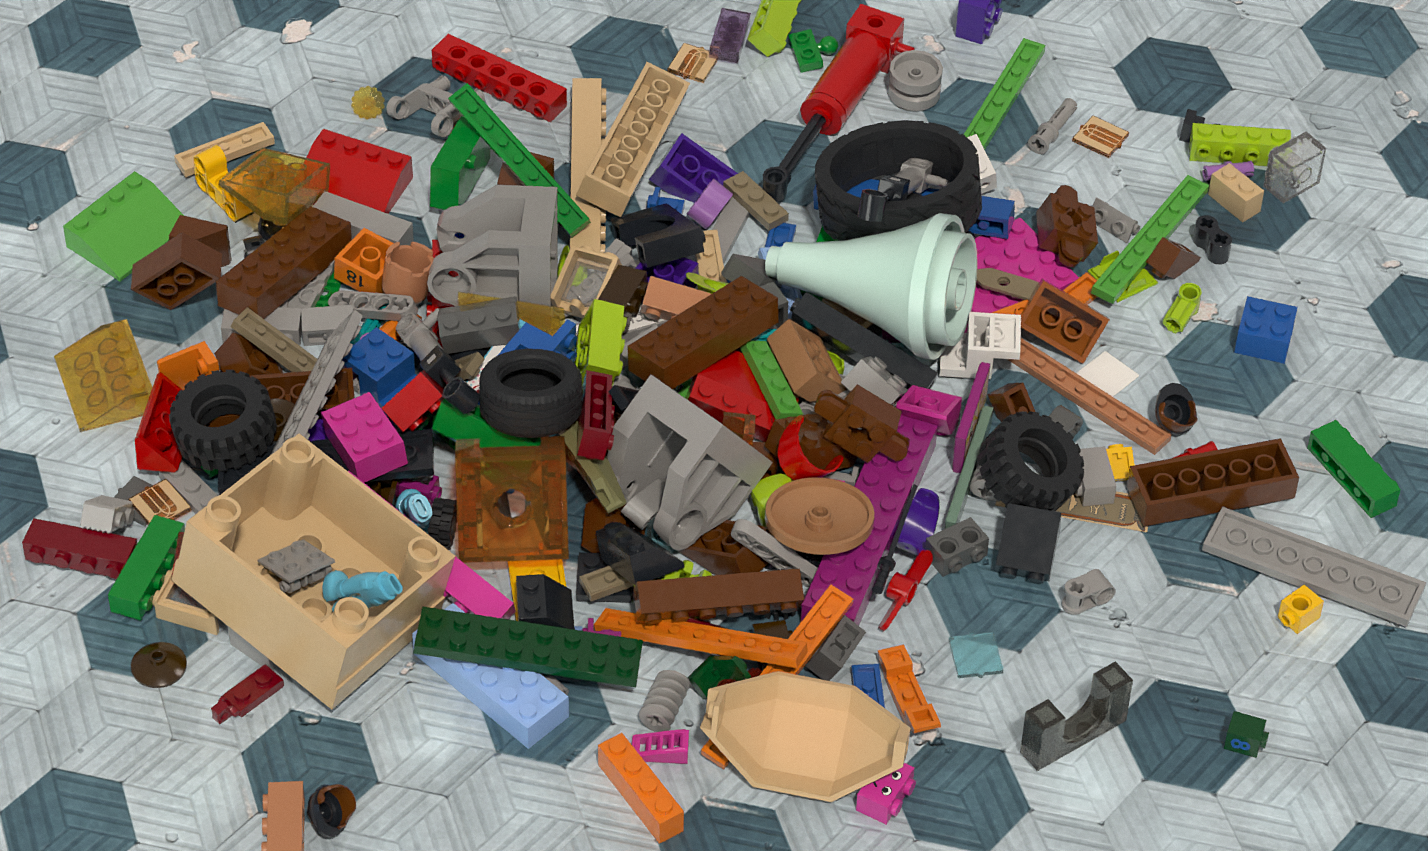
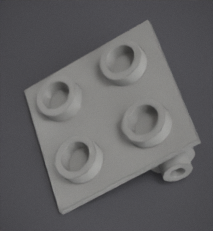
M304 539L295 541L278 551H272L267 556L257 560L258 563L282 578L279 587L284 593H292L301 588V586L305 587L308 583L312 584L324 578L332 571L331 564L335 563L333 558Z

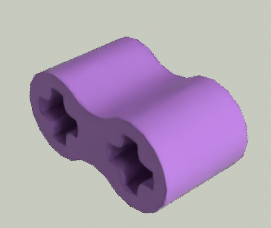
M713 178L686 214L703 228L707 229L732 197L733 193Z

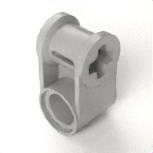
M1093 569L1084 575L1066 582L1064 587L1066 596L1062 600V608L1069 614H1081L1086 610L1109 602L1114 597L1116 589L1099 569Z

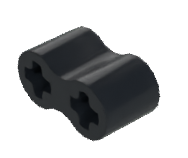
M1209 215L1198 217L1193 235L1194 244L1205 250L1207 258L1211 263H1226L1230 256L1231 235L1219 228L1218 221L1214 217Z

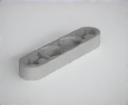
M342 290L332 294L328 300L329 306L353 305V310L355 309L362 314V318L400 321L409 312L418 313L415 301L408 295ZM367 302L363 307L357 308L361 303ZM389 303L386 308L378 310L382 305Z
M745 519L736 520L731 531V536L736 541L778 570L800 568L802 585L810 587L818 569L816 566L751 521Z

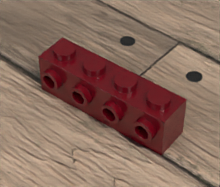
M586 370L582 385L581 414L578 421V456H583L587 459L604 460L606 450H612L614 435H612L614 420L612 419L615 405H613V397L608 392L612 388V375Z
M33 518L22 541L25 560L54 565L59 568L79 570L89 574L104 575L113 579L118 578L138 544L137 538L108 534L106 532Z

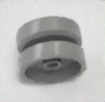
M918 50L905 51L895 56L891 61L888 95L891 101L898 107L911 111L926 110L934 106L939 101L943 67L940 60L933 54Z

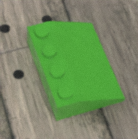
M134 171L63 225L66 247L121 282L132 273L134 263L169 241V234L178 217L183 214L153 182Z

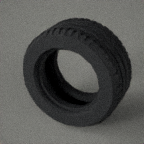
M518 349L500 354L490 360L480 373L481 415L492 428L510 436L538 438L560 433L569 428L581 414L582 375L580 370L566 356L549 350Z

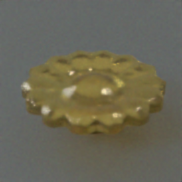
M360 87L359 91H355L354 96L351 98L353 102L351 107L354 109V113L358 114L360 118L365 117L367 120L376 118L385 107L383 104L385 99L382 97V93L377 91L376 87Z

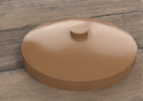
M803 478L786 483L771 494L766 503L765 522L772 536L789 548L810 554H837L859 546L870 536L874 526V508L869 498L850 484L829 478Z

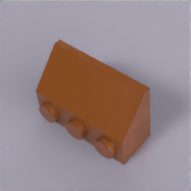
M1041 278L1021 314V328L1077 361L1084 363L1110 319Z

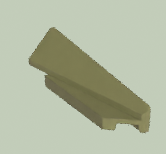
M578 417L569 428L558 433L565 453L607 513H610L625 505L627 501L606 454L604 460L587 459L577 455Z

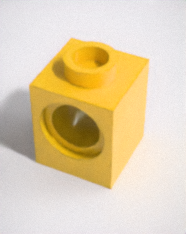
M1302 585L1281 600L1278 618L1286 627L1291 628L1298 634L1320 618L1324 600L1306 585Z

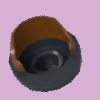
M1178 383L1165 385L1159 390L1156 398L1155 417L1160 427L1167 433L1180 435L1188 432L1198 420L1196 405L1190 392Z
M321 785L308 800L307 814L311 824L323 836L330 838L338 835L344 830L348 819L356 810L355 796L348 787L343 785Z

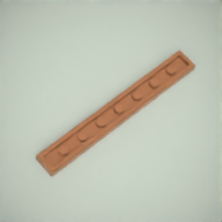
M1021 338L1020 360L1007 359L1155 455L1171 441L1170 433H1167L1164 429Z

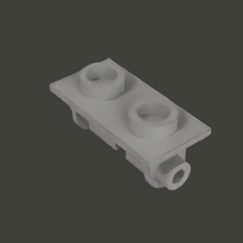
M1097 197L1095 198L1092 207L1095 208L1096 225L1128 243L1131 234H1137L1140 230L1138 221L1110 206L1107 202Z

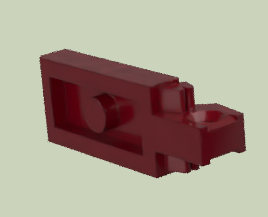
M264 664L218 699V703L211 708L212 718L219 725L231 716H240L242 718L283 688L284 680Z

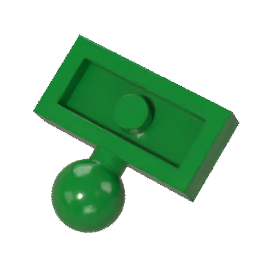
M811 29L788 34L800 73L823 68L820 52L831 55L838 49V41L833 36H825L821 39L820 43H816Z

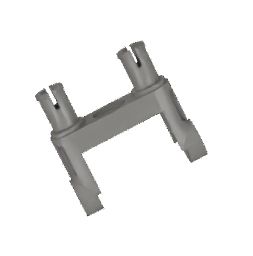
M443 75L429 84H421L403 97H392L387 104L388 115L396 119H405L420 108L436 113L432 120L431 130L440 137L448 136L453 126L457 124L461 117V114L449 102L448 98L453 94L445 90H448L451 84L446 76L443 77ZM474 89L479 97L485 101L483 92L480 89ZM401 103V108L399 112L396 113L397 105ZM444 120L443 127L439 130L440 123Z

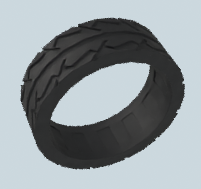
M913 120L888 121L887 123L881 122L864 126L834 140L822 151L815 164L819 218L822 219L821 224L825 232L834 240L845 241L895 231L925 221L936 214L943 213L958 216L966 233L976 223L982 211L979 155L976 154L977 149L973 142L965 135H960L959 131L945 125ZM909 158H919L932 162L931 175L939 176L951 182L946 187L919 198L887 201L881 222H872L859 218L857 214L861 198L847 193L852 187L866 180L886 174L899 173L901 165Z

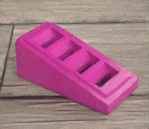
M679 729L636 734L632 737V746L645 762L688 764L689 730ZM640 744H646L645 751H640ZM651 745H657V750H651ZM663 745H668V748L663 749Z

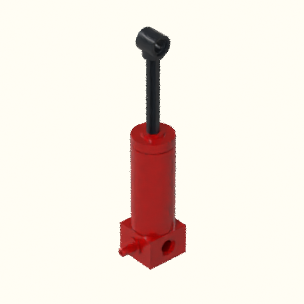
M864 4L859 5L847 23L846 41L801 105V117L807 124L780 165L770 167L763 173L762 189L776 202L786 197L787 186L791 181L790 174L818 133L832 135L840 131L878 73L881 71L888 74L891 61L895 56L905 51L915 50L914 47L903 44L904 18Z

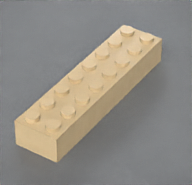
M646 62L588 168L576 196L622 217L672 122L690 83Z

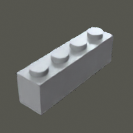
M324 191L313 205L314 208L351 222L352 239L363 228H366L392 243L400 242V246L411 245V242L414 241L412 222Z

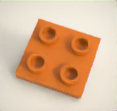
M205 341L157 360L158 372L163 373L182 390L185 389L184 386L188 382L197 380L198 376L202 374L207 376L212 374L211 371L219 370L218 360Z

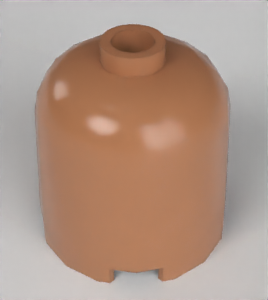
M396 242L389 246L385 255L382 276V291L384 294L411 296L416 305L424 301L429 293L427 281L429 270L434 260L432 256L433 251L417 242L401 246L400 242Z

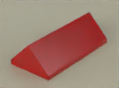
M161 372L156 376L135 437L137 469L176 472L179 468L182 454L178 449L169 422V415L171 413V404L173 401H176L175 397L182 389Z

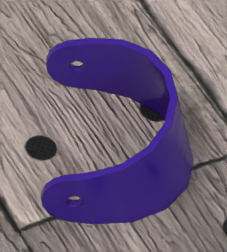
M918 489L911 503L896 548L916 556L922 550H925L926 538L935 533L940 509L939 497L932 490Z

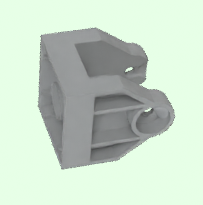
M495 185L460 206H452L444 210L438 218L436 228L440 249L443 253L434 258L427 281L429 292L434 298L443 303L460 306L516 296L519 319L540 330H551L553 313L551 293L556 284L558 272L557 187ZM455 233H463L465 237L462 239L456 238ZM456 271L459 275L451 277L448 273Z
M652 375L649 376L614 425L612 433L614 435L612 450H608L607 458L627 503L658 478L665 483L661 507L655 516L653 529L668 546L675 550L688 548L701 535L734 516L773 463L723 424Z

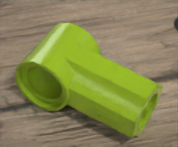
M1185 283L1180 286L1177 298L1163 318V325L1167 327L1168 331L1175 334L1183 332L1191 317L1198 313L1202 294L1201 288L1198 285Z

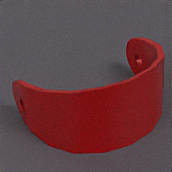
M802 415L797 416L787 426L779 440L778 446L780 466L785 474L794 481L803 478L824 477L835 472L844 459L842 455L836 456L824 470L818 469L808 461L799 444L798 434L804 421Z

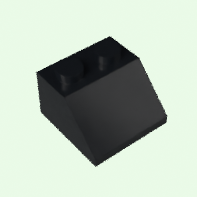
M544 574L516 576L518 621L575 630L571 589Z

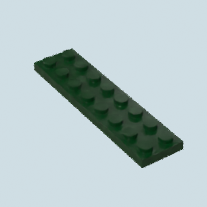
M422 606L413 654L636 688L643 640Z

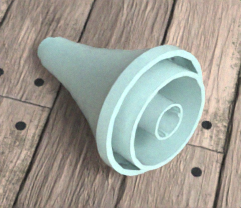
M939 213L925 221L876 235L845 241L785 242L782 247L771 246L766 256L765 272L769 277H776L779 284L804 290L838 303L884 329L906 345L917 357L934 360L942 355L947 346H955L965 332L975 295L977 248L974 237L964 232L962 221L958 216Z

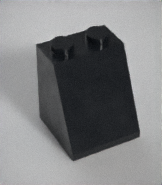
M1008 503L996 562V572L1001 573L1000 575L1011 579L1021 576L1026 577L1028 581L1033 583L1049 582L1061 528V513Z

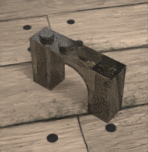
M1115 661L1093 673L1088 699L1067 720L1049 699L1025 712L1020 753L1039 771L1125 722L1133 679Z

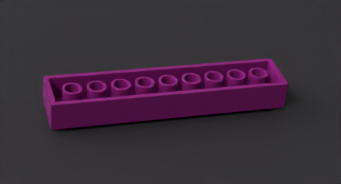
M901 415L897 431L910 439L906 457L900 461H895L879 451L869 463H864L854 487L862 491L873 505V530L870 536L859 546L845 552L823 556L802 603L801 622L827 588L833 585L854 599L852 606L845 615L858 626L860 625L873 594L872 588L879 571L878 562L881 557L887 556L913 484L919 487L936 447L938 425Z

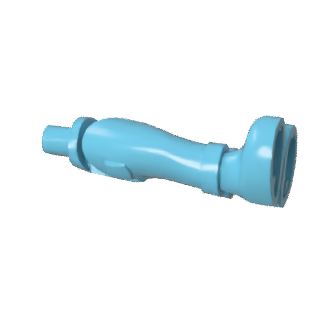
M406 489L398 496L395 508L403 515H409L410 518L408 519L429 534V522L432 517V508L429 501L418 490Z
M335 570L325 576L322 585L325 600L327 602L337 600L332 607L333 612L336 603L342 598H358L369 609L394 599L403 590L397 577L393 573L389 574L386 571L360 573L348 579L344 572Z

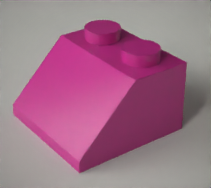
M912 385L897 402L896 408L902 411L901 415L938 425V435H951L958 426L962 397Z

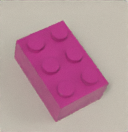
M370 392L321 412L326 436L350 472L365 483L408 464L404 441Z

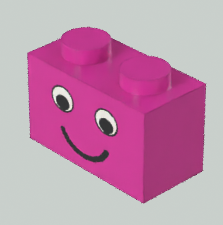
M904 763L902 768L863 786L857 794L856 811L887 825L892 815L896 817L899 814L904 797L906 795L910 796L915 788L916 780H913L914 767Z

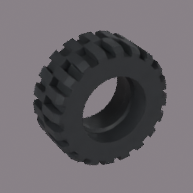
M219 370L211 371L212 374L198 376L196 381L188 382L184 386L185 389L178 392L175 397L176 401H173L170 407L169 422L178 449L181 451L182 456L190 461L191 464L199 468L203 466V469L209 471L218 469V471L222 472L228 471V468L233 467L236 470L242 468V465L247 462L248 464L254 462L256 456H262L267 450L266 445H271L277 429L275 413L266 387L257 378L250 377L249 374L241 371L239 373H236L234 370H226V372H220ZM221 415H241L238 419L225 426H206L211 420Z
M1016 412L1006 417L985 438L978 455L979 465L982 466L980 474L986 480L985 486L988 491L991 490L995 494L993 497L998 502L1002 501L1006 504V508L1008 503L1055 511L1079 489L1084 478L1083 456L1079 454L1081 449L1078 443H1074V437L1070 432L1067 433L1063 429L1064 426L1062 424L1053 422L1052 418L1047 415L1039 416L1038 412ZM1019 452L1032 458L1040 467L1043 476L1032 471L1024 463Z

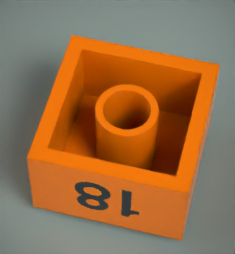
M363 228L335 257L334 278L359 292L384 293L382 291V276L385 255L389 246L394 243Z

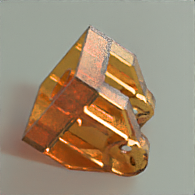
M565 436L541 437V446L480 448V439H456L455 471L459 560L463 563L569 559ZM509 489H515V491L522 493L527 501H531L525 511L516 517L504 516L498 507L494 506V502H497L499 497L504 492L509 491Z

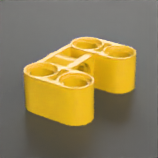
M213 145L193 157L195 179L198 186L227 213L232 221L236 222L257 210L256 188L252 179L245 173L233 179L227 169L226 156L218 145Z

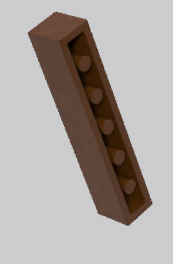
M800 568L638 581L633 589L637 622L645 621L646 624H657L662 619H673L674 622H682L688 620L689 617L698 616L702 620H708L722 614H727V617H739L746 612H754L755 615H765L770 613V610H781L782 613H791L797 611V608H800L804 602Z

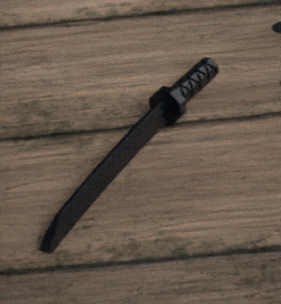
M913 484L888 554L881 557L878 562L879 571L872 588L875 594L883 593L889 573L893 571L896 565L892 557L918 487Z

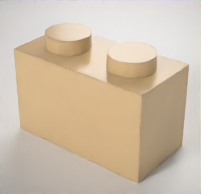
M1229 163L1212 173L1208 195L1241 222H1244L1261 211L1264 190Z

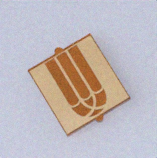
M683 43L667 68V72L681 76L683 79L704 83L720 58V54L705 50L704 47L699 48Z
M1092 115L1084 125L1080 126V130L1072 138V142L1110 158L1117 149L1121 148L1122 143L1129 136V132Z
M167 479L151 487L147 486L144 488L145 490L128 498L129 501H132L134 509L148 525L154 515L175 520L192 510L191 506Z

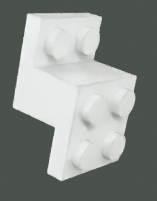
M969 312L967 333L963 334L955 346H947L940 356L939 376L975 378L979 364L985 362L990 364L989 379H991L993 358L1020 360L1021 315Z

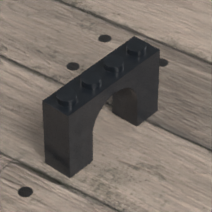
M667 203L625 214L622 217L611 218L614 238L624 242L627 246L636 245L639 261L647 268L704 252L703 243L706 242L703 229Z

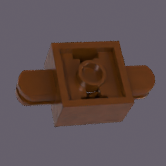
M1061 185L1055 193L1048 195L1036 211L1039 248L1059 254V261L1064 265L1076 267L1080 261H1085L1098 244L1095 208L1078 202L1077 191L1068 185Z
M858 384L844 399L828 389L818 394L814 411L828 420L824 432L825 438L867 463L879 451L895 461H900L906 457L910 439L897 431L901 410Z

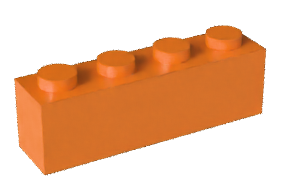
M620 733L598 744V766L657 842L660 844L683 832V809L624 734Z

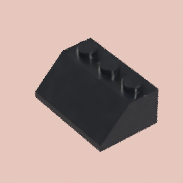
M621 522L608 523L604 528L595 531L601 560L634 585L638 581H650L685 567L683 561L651 538Z

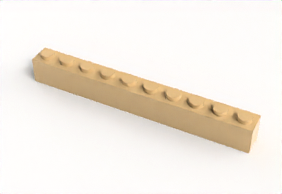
M572 78L571 199L590 218L591 223L574 237H570V249L572 245L577 247L588 246L594 251L604 254L606 245L601 244V241H606V226H601V223H606V210L576 196L588 168L604 139H601V136H606V122H602V119H606V105H602V103H606V88H602V78Z

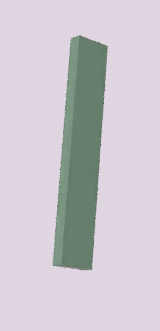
M984 405L945 520V529L959 523L970 492L971 479L978 463L980 447L988 436L992 425L993 407Z

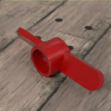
M922 550L906 575L896 572L887 588L886 597L894 600L878 627L882 631H885L890 626L903 604L907 606L912 601L920 581L932 563L933 555L931 551Z

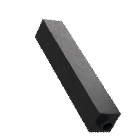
M806 292L802 299L798 297L790 308V311H792V321L819 336L822 341L856 362L869 356L873 359L875 357L880 358L887 365L886 371L892 376L898 375L906 382L905 388L907 390L912 385L931 389L936 382L938 372Z

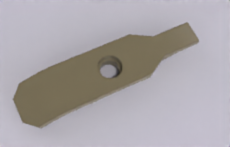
M993 268L977 269L976 283L983 287L984 290L988 291L990 289L1007 294L1014 299L1029 300L1039 283Z

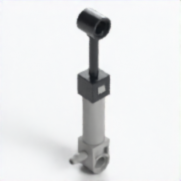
M909 158L901 165L899 173L894 176L886 174L880 178L878 190H862L857 216L863 220L881 222L887 201L907 200V196L912 192L921 193L928 189L929 184L945 187L947 180L931 175L932 162L919 158Z
M439 308L431 312L424 320H421L413 312L407 313L398 322L396 332L421 360L419 364L425 373L444 388L442 397L461 414L464 415L471 412L477 406L480 394L461 377L455 378L461 371V368L437 342L438 337L431 327L438 321Z

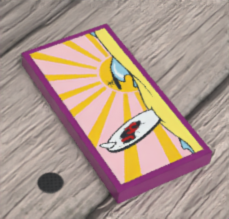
M981 362L979 364L955 437L952 470L956 473L961 474L982 408L987 399L989 363Z

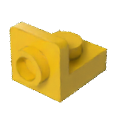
M1123 444L1108 446L1106 451L1115 481L1128 480L1130 466L1135 465L1132 446L1124 447Z

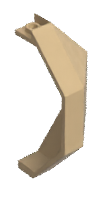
M780 671L708 689L706 713L700 726L701 730L753 787L827 802H833L902 768L908 751L911 730L908 725L856 686Z

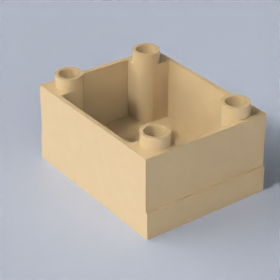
M298 433L295 437L287 439L281 448L225 492L212 498L207 506L187 521L180 555L175 562L172 581L330 709H333L413 640L412 633L418 629L422 606L442 609L445 600L443 595L455 555ZM304 539L335 560V563L331 564L332 571H342L348 576V579L360 573L386 571L389 574L393 573L397 577L403 590L394 599L369 609L358 598H342L336 603L333 612L332 607L337 600L327 602L323 597L322 585L324 578L312 584L308 583L305 587L301 586V588L292 593H284L279 587L282 578L258 563L257 560L267 556L272 551H278L295 541Z

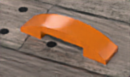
M904 644L878 650V658L885 681L905 724L911 728L913 733L941 727V722L932 703H927L913 673V663Z

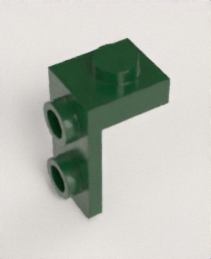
M709 656L687 678L701 698L707 699L708 689L721 686L726 681L749 679L751 675L746 670L747 665L739 657Z

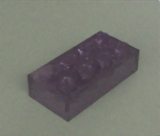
M727 8L721 9L710 45L709 58L734 63L739 62L750 25L751 13Z

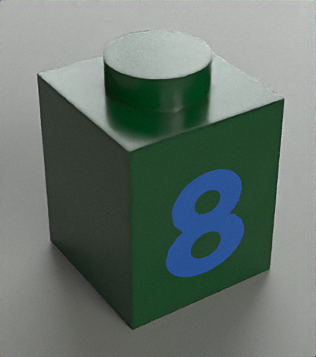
M1234 711L1227 731L1224 749L1257 758L1259 749H1265L1268 741L1269 732L1265 731L1267 720Z

